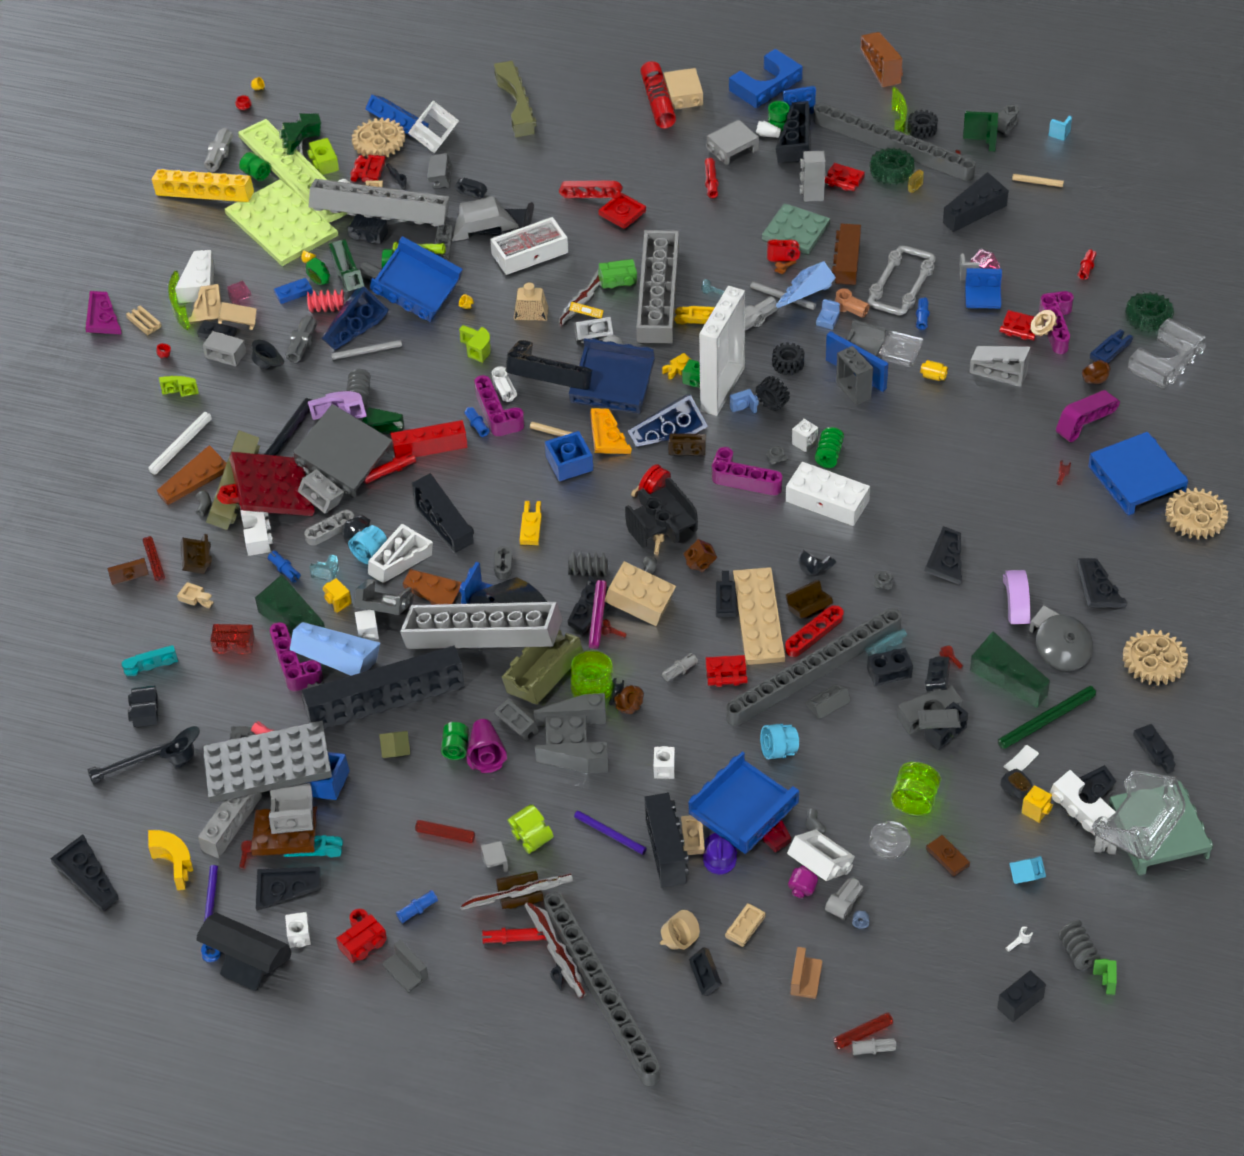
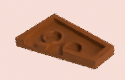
M410 569L403 581V588L411 587L413 594L427 599L431 605L456 604L461 594L459 589L462 582Z

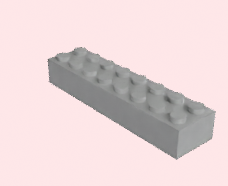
M315 179L310 187L309 207L316 211L325 209L330 210L332 213H340L341 211L347 212L348 215L363 214L364 217L369 218L378 216L384 220L394 218L400 222H407L409 220L414 221L416 224L431 223L432 226L444 225L448 216L450 196Z
M644 230L637 316V343H673L679 231Z
M557 602L411 605L400 633L407 649H437L453 645L456 648L552 647L563 619Z

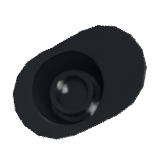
M260 339L252 342L251 347L253 351L251 358L261 369H268L272 365L282 366L284 364L283 357L271 343Z
M192 726L183 730L169 745L161 750L160 757L168 759L177 769L182 767L194 756L193 742L198 737L200 729L197 726Z

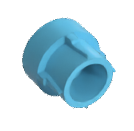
M370 525L361 532H357L348 541V546L352 554L359 561L368 564L372 556L387 541V537L381 529Z
M783 724L764 725L760 734L761 749L764 757L769 760L795 755L799 749V735L796 728L792 727V725Z

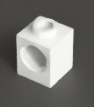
M803 419L792 429V444L807 453L818 443V427Z
M374 610L355 612L358 636L368 640L379 639Z
M654 747V778L674 779L675 747Z
M307 912L285 915L290 948H301L311 945Z

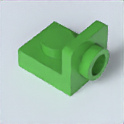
M1109 959L1094 960L1093 974L1102 975V985H1106V994L1115 995L1117 985L1116 961Z

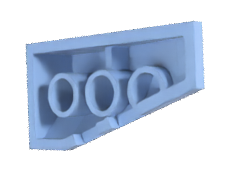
M824 261L808 267L792 280V286L786 289L787 293L780 298L776 307L780 308L822 289L825 291L832 286L831 282L836 277Z

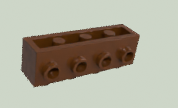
M840 223V230H836V241L839 242H835V252L837 254H834L833 264H836V266L832 268V273L836 277L835 284L856 285L861 225Z

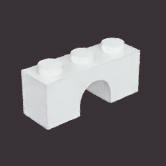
M241 510L244 528L253 527L244 530L248 556L271 552L269 544H273L271 533L267 532L271 530L269 519L265 520V517L269 516L267 512Z
M1069 770L1053 784L1049 793L1052 794V799L1060 803L1071 817H1075L1086 831L1091 832L1095 836L1096 832H1100L1111 822L1116 812L1101 798L1092 804L1083 802L1079 798V794L1085 783Z

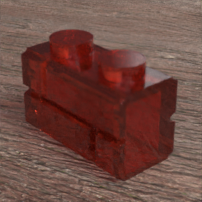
M213 624L210 640L212 651L219 654H225L226 652H236L237 654L252 653L255 637L253 625Z

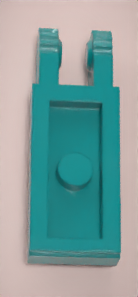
M171 645L122 661L124 674L130 677L138 675L140 671H149L155 667L171 665L174 662H178L174 646Z
M318 835L315 841V852L284 854V857L325 855L339 857L342 854L343 838Z

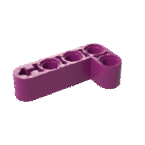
M1068 291L1046 293L1040 298L1039 312L1051 310L1058 318L1056 320L1057 325L1053 326V331L1050 330L1047 335L1053 351L1057 354H1065L1069 349L1070 334L1063 315L1072 312L1074 295Z
M485 375L476 377L474 380L476 397L491 433L495 436H503L521 431L525 426L523 410L517 407L503 410L490 378Z
M1103 390L1067 405L1060 416L1056 433L1070 443L1074 442L1079 437L1083 425L1115 412L1120 405V400L1106 390Z
M721 447L717 450L712 463V481L715 484L768 495H778L782 492V474L780 472L734 463L733 451L729 447Z
M281 622L271 625L270 635L287 688L291 691H299L307 688L308 684H315L316 681L321 683L323 681L321 664L315 660L299 663L296 652L290 650L291 638L287 626Z

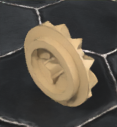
M1051 310L1039 312L1031 322V331L1040 337L1043 334L1048 335L1050 330L1053 331V326L1057 325L1056 320L1058 318Z

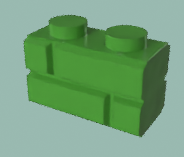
M633 259L599 263L598 276L602 289L637 284V270Z

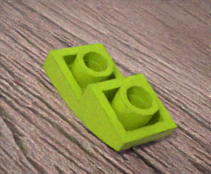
M184 376L159 377L162 394L180 392L181 397L199 394L197 382L194 378Z

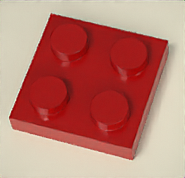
M623 193L617 198H612L599 209L601 217L623 229H626L646 212L645 205Z

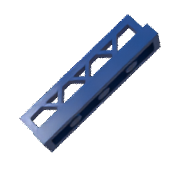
M371 94L365 108L377 117H383L384 121L389 118L390 122L395 120L396 123H400V127L403 126L404 132L410 135L408 132L419 119L393 102L377 95ZM422 121L421 123L428 128L429 124Z

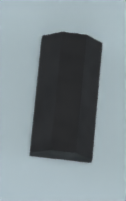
M217 912L206 918L196 938V941L267 973L289 960L292 953L288 944Z

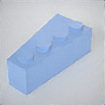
M304 622L293 630L290 644L291 651L350 676L368 671L376 663L380 643Z

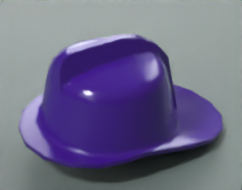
M716 833L709 835L704 842V866L713 874H726L735 867L737 848Z

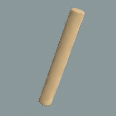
M1013 174L1012 178L1013 181L1063 187L1064 183L1062 180Z
M536 422L530 423V429L556 436L573 433Z

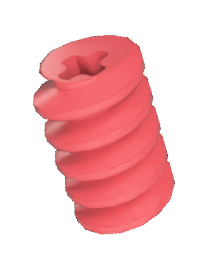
M341 289L339 295L336 290H334L333 295L330 294L329 290H327L326 295L323 294L322 290H320L319 295L313 291L312 296H310L308 292L307 301L310 313H313L315 308L318 313L321 312L322 308L324 312H327L328 308H330L331 312H334L335 308L340 312L344 306L343 289Z

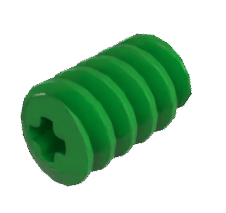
M828 427L822 431L815 454V461L821 467L833 468L836 466L844 439V433L840 429Z

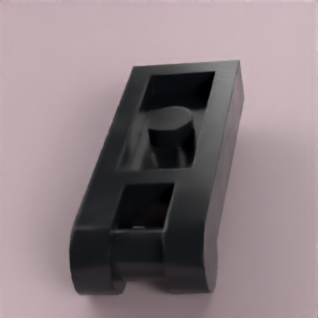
M937 656L929 659L927 680H925L926 691H933V689L937 688L947 690L950 670L949 657Z

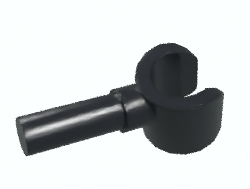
M617 678L612 680V695L608 702L609 705H613L617 694L621 693L624 689V680L620 684H616Z

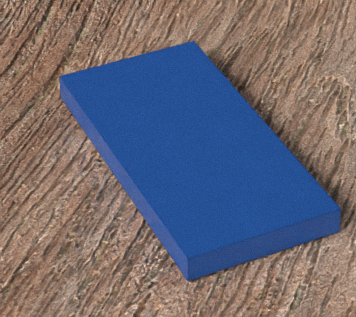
M830 331L826 335V361L837 366V353L853 346L873 367L872 386L884 392L887 389L889 363Z

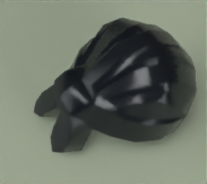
M358 515L346 521L342 529L344 540L348 543L357 532H361L366 527H369L371 520L363 515Z
M804 549L798 556L800 569L809 576L826 571L836 564V560L831 558L830 555L821 560L810 555Z

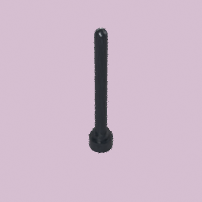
M172 741L102 768L91 767L87 769L89 777L93 784L100 782L104 775L160 754L161 750Z

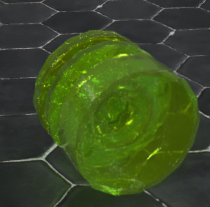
M595 650L581 652L573 658L571 663V693L574 697L584 694L605 693L606 700L610 696L613 673L611 659L606 654Z
M920 762L904 763L899 768L896 783L891 792L890 800L893 806L899 811L913 816L929 814L935 802L941 777L933 767Z

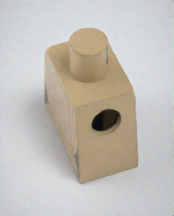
M530 282L524 284V288H518L514 320L547 321L548 304L543 289L534 288V284Z

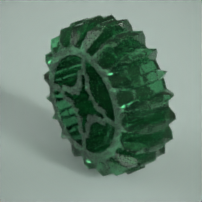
M888 147L886 149L881 148L880 151H876L872 155L869 164L873 178L877 179L878 182L883 181V184L889 183L890 185L892 183L897 185L899 182L903 184L904 181H909L915 170L914 158L911 154L907 153V150L902 151L901 148L895 149V147L892 149Z
M1143 291L1142 294L1136 293L1135 296H1131V299L1126 304V321H1129L1131 326L1134 325L1135 329L1140 328L1141 332L1143 330H1147L1148 333L1150 331L1156 333L1157 330L1163 331L1164 328H1168V325L1173 320V303L1169 302V298H1164V295H1158V292L1155 294L1151 293V291L1149 293Z

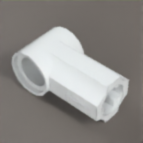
M504 367L494 368L492 370L493 387L498 391L502 401H513L517 397V392L508 377V373Z

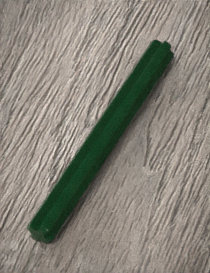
M1093 686L1084 688L1000 737L998 745L1002 749L1009 747L1096 695V690Z

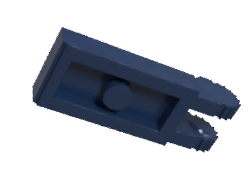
M1119 329L1090 353V359L1095 362L1102 360L1105 363H1109L1123 349L1130 345L1133 336L1129 334L1121 340L1124 331Z

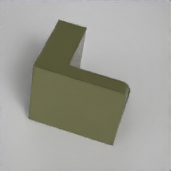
M408 731L379 734L382 758L410 755Z

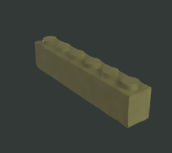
M238 430L231 452L258 454L260 446L257 445L259 437ZM230 455L206 523L225 530L228 529L230 523L234 524L237 516L234 511L239 510L240 507L239 503L223 504L217 499V494L222 486L235 484Z

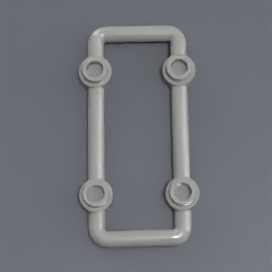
M904 245L891 251L888 255V265L878 283L873 284L869 288L867 302L870 304V307L899 316L906 314L909 309H913L916 306L915 297L926 277L934 273L935 255ZM903 252L928 259L922 262L921 274L911 292L906 293L902 297L901 309L875 301L882 298L883 286L894 267L902 263L901 254Z

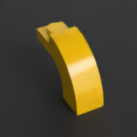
M148 830V848L151 858H162L174 864L177 890H185V881H189L188 872L193 871L187 846L179 837L172 833L161 830Z

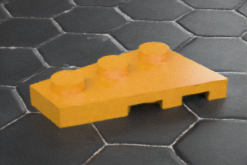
M591 408L590 417L594 452L631 454L632 448L630 445H627L624 434L619 431L618 424L609 409Z

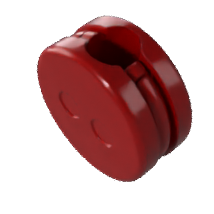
M659 464L653 465L642 477L638 491L644 488L648 494H651L666 487L665 480L671 478V473L663 469Z

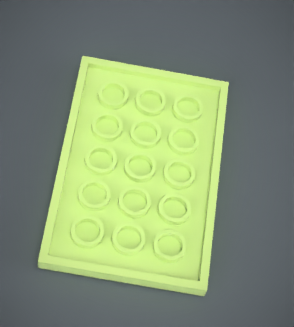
M281 179L255 192L249 202L238 201L225 208V214L281 266L300 257L303 250L309 252L338 236V231L328 222H324Z

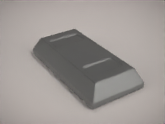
M957 709L918 711L920 729L961 727L959 711Z

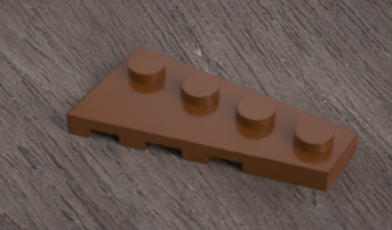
M209 445L157 489V493L169 505L223 475L226 462Z

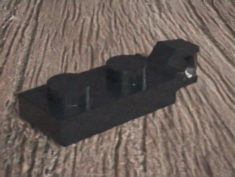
M722 571V581L716 582V617H736L735 582L729 580V571Z
M1152 723L1134 730L1133 735L1152 763L1154 765H1161L1167 774L1174 772L1176 764L1173 760V753Z

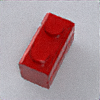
M371 914L336 938L339 950L346 955L351 963L365 959L371 950L382 947L387 940L384 927Z

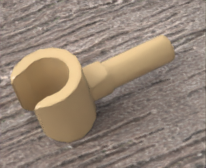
M663 533L653 536L655 555L659 554L660 544L664 542Z

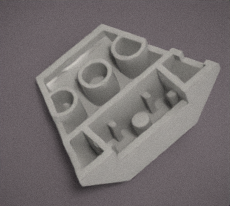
M494 196L460 203L452 242L468 239V233L499 226H501L502 231L519 228V226Z

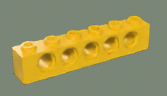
M157 169L151 179L156 196L249 202L254 194L251 177L241 174L232 175L226 173Z

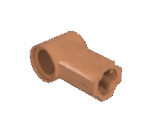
M839 289L836 292L835 302L840 303V312L849 311L862 318L867 315L870 304L853 297L848 289Z

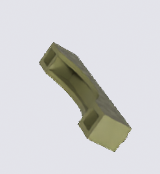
M513 61L495 63L494 75L498 87L510 93L517 102L511 114L515 138L534 134V127H537L536 119L533 117L532 107H528L529 99L528 96L525 97V87H522V79L519 76L518 67L514 66Z

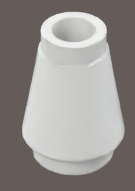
M759 121L756 134H759V136L779 138L781 132L780 128L766 121Z

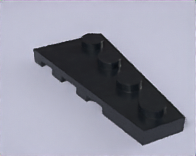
M84 834L50 858L52 864L102 912L119 899Z

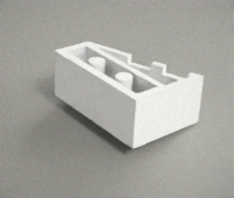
M211 250L193 252L175 287L178 303L195 302L198 299L201 286L214 284V262Z

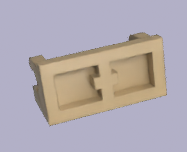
M222 302L219 310L218 324H222V321L225 320L250 325L249 330H253L257 309Z

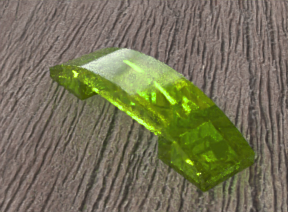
M892 87V110H899V119H895L894 130L905 133L907 121L906 101L901 92L896 87Z
M177 270L173 272L168 285L170 304L177 322L184 329L190 330L185 305L178 307L175 287L180 280Z

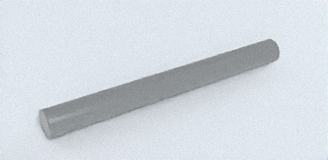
M752 282L750 286L752 289L777 298H781L785 294L782 291L756 282ZM804 299L792 302L811 310L816 308V303Z
M401 340L331 353L332 360L402 347Z

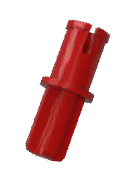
M1092 249L1086 252L1085 258L1080 263L1081 268L1078 272V277L1084 280V277L1087 280L1090 271L1094 268V260L1097 254Z

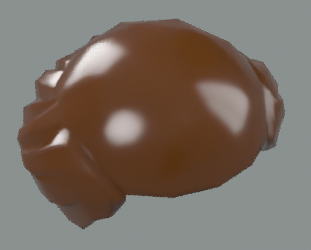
M1097 360L1082 370L1083 379L1086 383L1094 385L1104 383L1109 377L1111 367L1107 362Z
M630 685L625 687L615 697L616 708L621 713L633 714L643 704V690L639 686Z

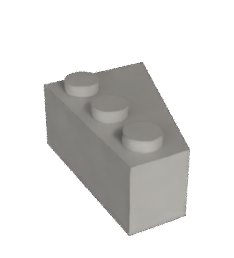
M824 151L803 152V159H800V168L802 169V172H800V182L802 183L799 186L800 195H803L804 201H824Z
M977 346L970 361L969 373L1021 387L1028 372L1031 347Z

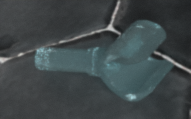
M709 280L702 281L701 291L704 294L711 291L723 295L725 292L712 287Z

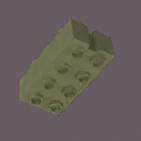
M559 630L552 647H525L522 650L523 654L520 657L516 656L510 663L511 667L502 676L506 692L538 704L584 654L580 638L569 633H565V636H562V632Z

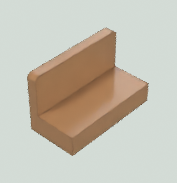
M797 947L791 981V995L816 998L822 960L807 958L806 948Z

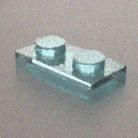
M904 628L896 630L865 648L868 656L884 653L887 651L886 648L888 646L894 647L902 643V638L907 636Z

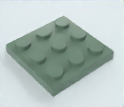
M784 203L763 232L762 240H796L799 243L800 252L809 255L829 226L830 218Z

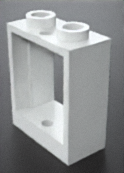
M432 101L408 133L435 153L459 120L435 101ZM427 114L447 128V131L441 138L421 123Z
M812 830L795 836L787 852L788 855L825 881L847 875L853 867L852 862L855 858L854 855L818 830Z

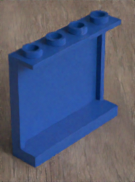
M402 236L397 249L375 279H371L370 290L377 295L385 297L391 303H396L403 307L406 311L418 315L421 319L431 322L460 280L463 269Z
M1148 431L1090 453L1089 468L1128 516L1134 514L1135 506L1177 489L1186 493L1188 484L1186 475L1181 473L1176 463L1172 462L1166 451L1162 450L1156 439Z
M742 751L737 757L734 756L724 769H720L714 779L706 782L697 795L694 794L688 802L689 815L719 836H722L723 839L729 841L744 854H747L799 803V790L794 786L789 790L785 789L746 762L745 753Z

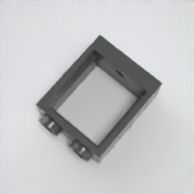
M853 346L838 352L836 384L856 405L870 399L872 394L873 367Z

